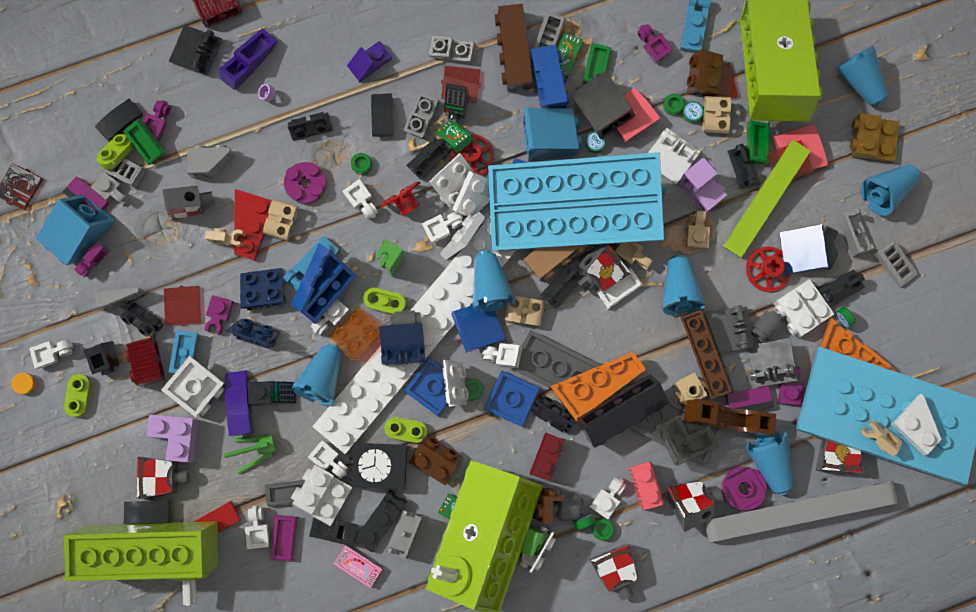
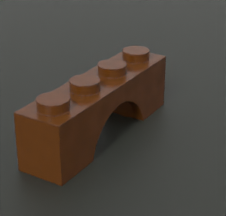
M693 399L686 400L684 422L759 437L774 436L777 414L759 410L729 408L719 405L718 402Z

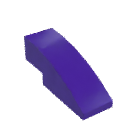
M263 28L260 29L234 51V57L219 68V78L235 91L261 65L276 46L278 40Z
M247 370L225 373L228 434L231 437L253 434L251 416L253 411L252 405L248 402Z

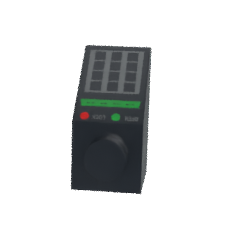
M446 84L444 114L448 116V119L460 121V118L466 117L470 95L468 87Z
M248 382V402L252 406L296 404V393L292 389L294 382Z

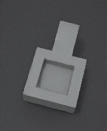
M106 172L91 186L94 191L108 202L114 198L124 206L129 201L127 197L119 192L122 185Z

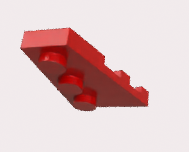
M235 189L234 230H241L246 233V236H238L237 241L243 243L244 246L236 247L234 245V254L256 261L265 236L263 228L266 218L269 216L268 211L272 200Z

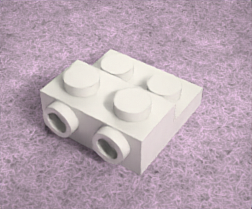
M810 279L773 303L775 305V312L784 318L788 324L787 329L793 336L796 335L797 338L834 315Z
M189 356L162 388V391L193 416L198 417L199 414L204 416L211 408V405L208 403L213 397L218 399L225 391V388L222 387L225 382Z
M314 465L313 469L308 467L302 477L305 480L302 488L297 487L291 496V499L294 500L292 505L331 526L352 487Z

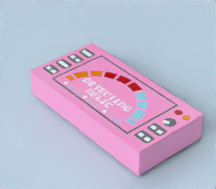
M345 545L334 562V565L369 588L372 587L383 570L348 545Z

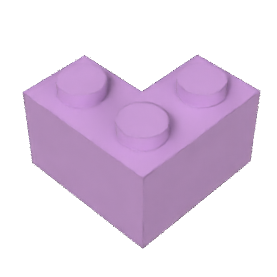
M703 157L684 172L678 182V186L700 211H706L707 214L721 203L727 194L725 193L726 189L724 186L714 180L717 175L714 164L706 161Z
M149 415L146 437L168 439L167 461L194 463L199 420L185 417Z

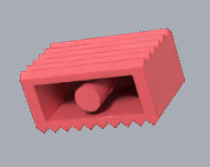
M651 461L629 467V475L632 476L633 487L636 488L635 492H637L638 504L641 505L640 509L647 510L663 505L664 501Z

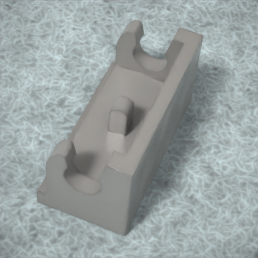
M856 209L851 213L845 212L837 218L852 257L870 252L875 248L874 244L870 243L859 216L861 213L860 209Z
M402 509L386 551L404 560L407 559L423 517Z

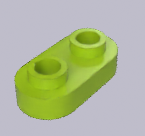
M126 134L116 135L97 154L96 160L102 169H113L132 151L134 145Z
M379 288L368 289L363 297L364 303L369 309L394 315V312L404 311L406 307V301L401 294ZM377 296L379 300L376 303H372L371 298ZM398 301L399 306L397 308H393L391 306L392 302Z
M75 374L68 381L64 410L69 416L81 417L88 410L92 382L86 375ZM77 381L81 382V386L79 388H76L75 386ZM74 402L77 403V408L75 410L72 409V404Z
M393 417L387 420L384 426L388 437L401 441L420 443L428 434L427 427L422 422ZM393 424H398L399 430L397 432L391 430ZM414 428L420 429L418 436L413 435L412 431Z

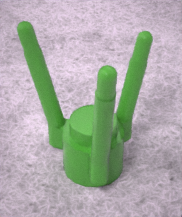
M265 434L254 437L235 438V442H258L254 446L225 453L223 457L228 458L255 450L258 451L259 455L263 454L239 469L237 473L241 474L265 459L273 457L272 453L277 452L272 435L267 436Z

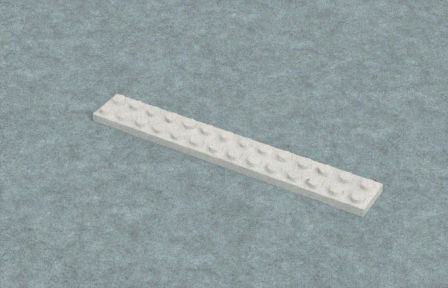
M490 217L411 309L421 313L426 359L455 325L451 313L473 304L474 259L478 252L490 250L491 253H495L503 268L517 251H492ZM380 346L312 427L344 454H347L350 448L354 446V443L360 439L423 362L421 364L408 363V365H383L381 363L382 354Z

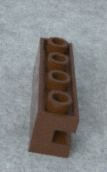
M523 4L498 6V14H495V25L500 27V33H497L498 46H502L503 52L499 53L500 66L504 65L505 72L501 73L502 84L507 85V92L515 91L516 87H523L524 90L532 89V74Z
M699 310L681 317L710 398L714 399L734 392L735 390L705 311Z

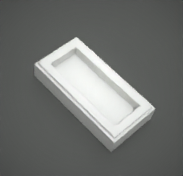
M631 267L629 268L631 271L630 275L606 291L602 292L600 289L596 291V294L607 309H610L643 285Z

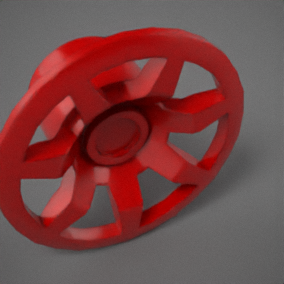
M471 134L474 140L462 149L460 153L467 163L471 165L475 173H477L476 164L478 162L486 165L487 167L483 171L477 173L484 175L488 172V166L493 164L494 151L487 139L477 134ZM477 139L484 142L487 147L481 148L477 143ZM450 148L449 162L459 154H453L454 150ZM488 150L490 151L489 162L482 158V154Z
M417 181L407 186L406 190H400L399 195L391 196L381 204V207L394 203L402 216L411 212L420 205L412 190L421 182Z
M768 246L759 248L750 255L746 263V274L754 287L761 291L774 292L780 290L789 282L791 274H788L785 280L780 275L784 271L785 265L778 255L783 257V251ZM763 251H773L775 254L766 257ZM759 253L762 262H751L754 256ZM750 266L760 269V273L754 278L751 276ZM765 277L766 287L760 286L755 281ZM773 278L782 283L778 287L771 288Z

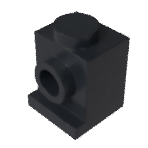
M113 341L101 343L83 350L92 375L101 372L102 376L115 372L114 367L119 366L112 346L114 345Z

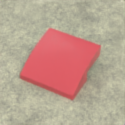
M635 88L623 95L632 107L635 117L616 129L625 143L660 119L652 106Z
M814 124L774 136L778 156L783 154L791 140H795L810 150L796 175L828 165L821 139Z

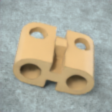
M705 96L702 131L704 133L728 134L730 129L731 97Z
M273 199L268 211L269 216L265 221L263 234L289 241L299 206Z
M515 296L516 302L510 306V303H507L504 320L541 326L545 301Z

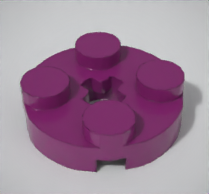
M301 162L287 169L284 178V188L288 196L297 203L303 205L315 203L325 192L327 187L326 177L316 164ZM305 178L307 180H311V183L308 184V188H304L303 185H300V182H302V180Z
M741 466L733 468L725 475L721 482L725 501L737 510L757 508L763 502L765 491L767 490L766 481L762 474L750 467ZM740 483L749 485L747 494L739 492Z

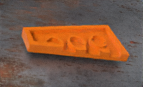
M631 352L582 374L554 384L550 388L577 422L578 417L597 407L645 371L646 368L637 356Z

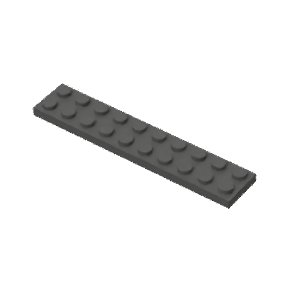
M530 330L521 346L522 353L519 367L511 369L550 388L554 384L601 365ZM630 381L605 401L634 385L635 382ZM669 399V404L661 410L652 413L644 418L643 421L629 427V429L702 466H706L723 429L684 422L685 407Z

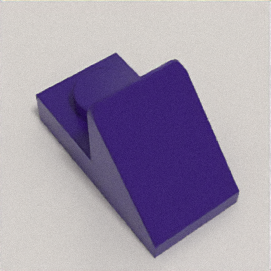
M378 41L367 50H364L362 47L359 48L347 67L358 82H361L391 61L392 56L384 45Z

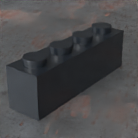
M650 374L578 417L577 421L588 441L596 448L617 434L623 433L632 425L643 421L644 418L652 413L661 410L669 404V401L660 382Z

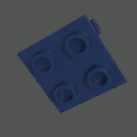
M282 268L240 273L241 309L250 311L259 307L263 309L265 305L266 308H269L270 305L282 306V304L286 303L285 295H283Z
M240 319L226 329V332L233 334L238 340L248 341V343L254 341V345L259 343V346L267 349L275 347L276 340L273 339L280 334L272 326H260L254 324V321L250 319Z
M423 323L379 326L381 363L383 365H408V363L421 364V362H426Z

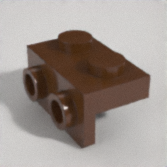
M705 49L692 54L689 60L690 72L686 82L688 94L700 92L711 96L719 95L724 55Z
M427 435L418 445L409 463L446 486L463 457L456 450L446 447L438 439Z
M542 488L532 518L544 524H553V501H566V496L559 494V491L553 490V488Z

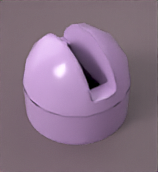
M268 84L261 85L258 90V97L261 100L270 102L276 98L277 92L274 87Z

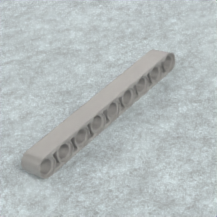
M888 481L714 517L704 523L709 542H715L899 503L894 481Z

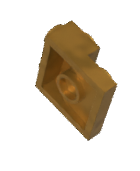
M860 113L852 121L851 129L854 131V137L849 145V149L852 150L851 158L894 163L896 160L899 121L881 119L879 115Z

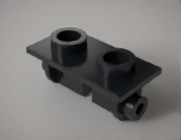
M324 111L310 115L309 121H307L305 116L294 120L291 119V122H288V129L293 141L333 131L328 112L324 113Z
M435 137L406 166L422 180L450 150L445 146L442 139Z
M739 144L735 146V149L728 150L727 152L740 190L761 184L754 163L748 162L747 145Z
M568 264L540 296L556 309L578 285L577 282L583 276L579 274L580 271L576 267L572 268Z
M853 269L818 291L828 306L832 307L865 288L862 282L865 278L862 273L857 274Z
M127 301L124 307L119 306L120 318L125 324H132L146 337L156 338L155 330L160 331L164 325L160 318L150 312L143 317L142 315L146 312V309L134 301Z
M540 395L531 409L534 412L533 415L547 422L550 416L553 417L550 425L562 433L563 431L568 433L575 422V419L566 408L558 407L547 396L542 397Z

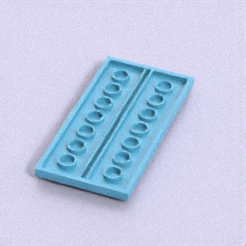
M660 152L488 166L492 251L665 240Z
M818 347L796 430L961 485H967L976 447V398ZM919 394L925 397L941 437V441L925 456L891 425ZM872 419L876 420L881 428L886 427L902 441L901 448L894 457L879 448L875 442L876 438H867L861 433L864 426L869 430H874L869 425Z

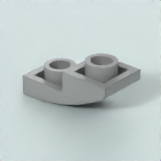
M432 36L429 56L450 62L473 64L476 45L470 41H454L452 37Z
M419 92L403 131L423 138L440 100Z

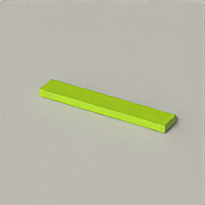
M791 140L722 247L742 258L810 153L809 149L795 140Z

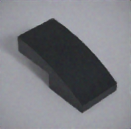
M392 93L371 94L372 136H393Z
M127 99L105 115L95 125V128L110 142L116 135L123 134L127 126L142 118L143 113L130 99Z
M171 500L124 502V524L171 523Z
M313 517L309 537L353 546L357 524L334 519L331 526H328Z

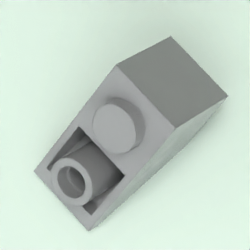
M196 145L194 148H187V173L191 178H213L234 158V153L226 145H216L215 148Z

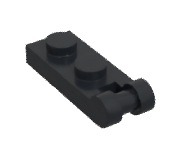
M391 489L386 493L354 539L370 552L374 551L408 502L404 498L400 499L394 495L395 492ZM389 502L396 506L393 512L386 508Z

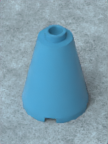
M874 46L860 51L849 60H845L835 67L837 72L869 105L874 104L876 107L887 100L886 96L889 93Z
M907 164L871 176L861 184L863 200H868L870 203L868 207L876 214L881 216L891 214L920 181V171L916 166Z
M490 250L478 252L474 259L473 309L477 311V308H480L481 312L503 309L505 308L504 304L508 302L510 306L516 302L515 295L496 254L491 253Z
M675 255L668 261L662 308L665 314L671 316H681L680 312L691 314L705 309V300L689 258H686L684 255Z
M333 344L323 345L292 386L297 395L311 402L320 400L319 405H332L342 353L339 351L340 348Z
M775 432L774 436L757 437V442L751 444V441H749L745 445L746 451L772 492L778 493V495H785L791 492V488L794 487L790 442L787 432H784L783 435H780V432Z

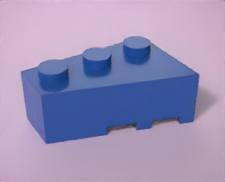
M556 44L531 49V59L540 108H566L567 103H570L568 91H565L564 83H566L564 70L561 71L560 63H562L561 51H557Z
M319 243L291 304L316 324L357 275L328 248Z

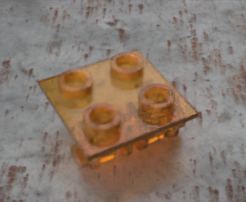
M360 307L328 335L353 362L356 359L359 360L364 351H368L367 348L369 346L373 347L372 343H375L380 338L379 326Z

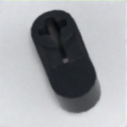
M825 226L824 230L830 267L825 269L830 270L839 254L834 245L838 231Z

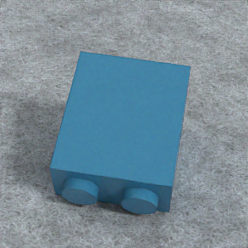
M524 108L523 128L528 161L578 154L579 148H582L581 136L576 133V128H579L578 116L574 115L573 109Z
M84 194L58 199L36 239L45 249L52 252L61 263L67 266L80 262L86 255L85 252L88 247L98 242L116 220L103 209L96 206ZM84 199L98 211L96 216L95 211L91 207L83 204L80 205Z

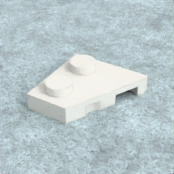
M469 171L452 210L466 216L477 214L490 202L489 178Z
M480 212L474 216L469 215L462 222V228L453 235L452 240L442 250L440 255L446 260L466 247L485 217Z
M922 394L917 395L891 424L923 456L928 455L941 441L934 419Z

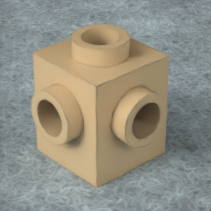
M695 372L672 384L676 390L674 395L679 404H684L685 407L686 400L702 399L707 396L705 392L707 387L702 379H698Z

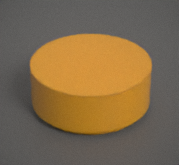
M18 373L11 382L12 389L22 395L31 393L36 385L34 377L27 373Z

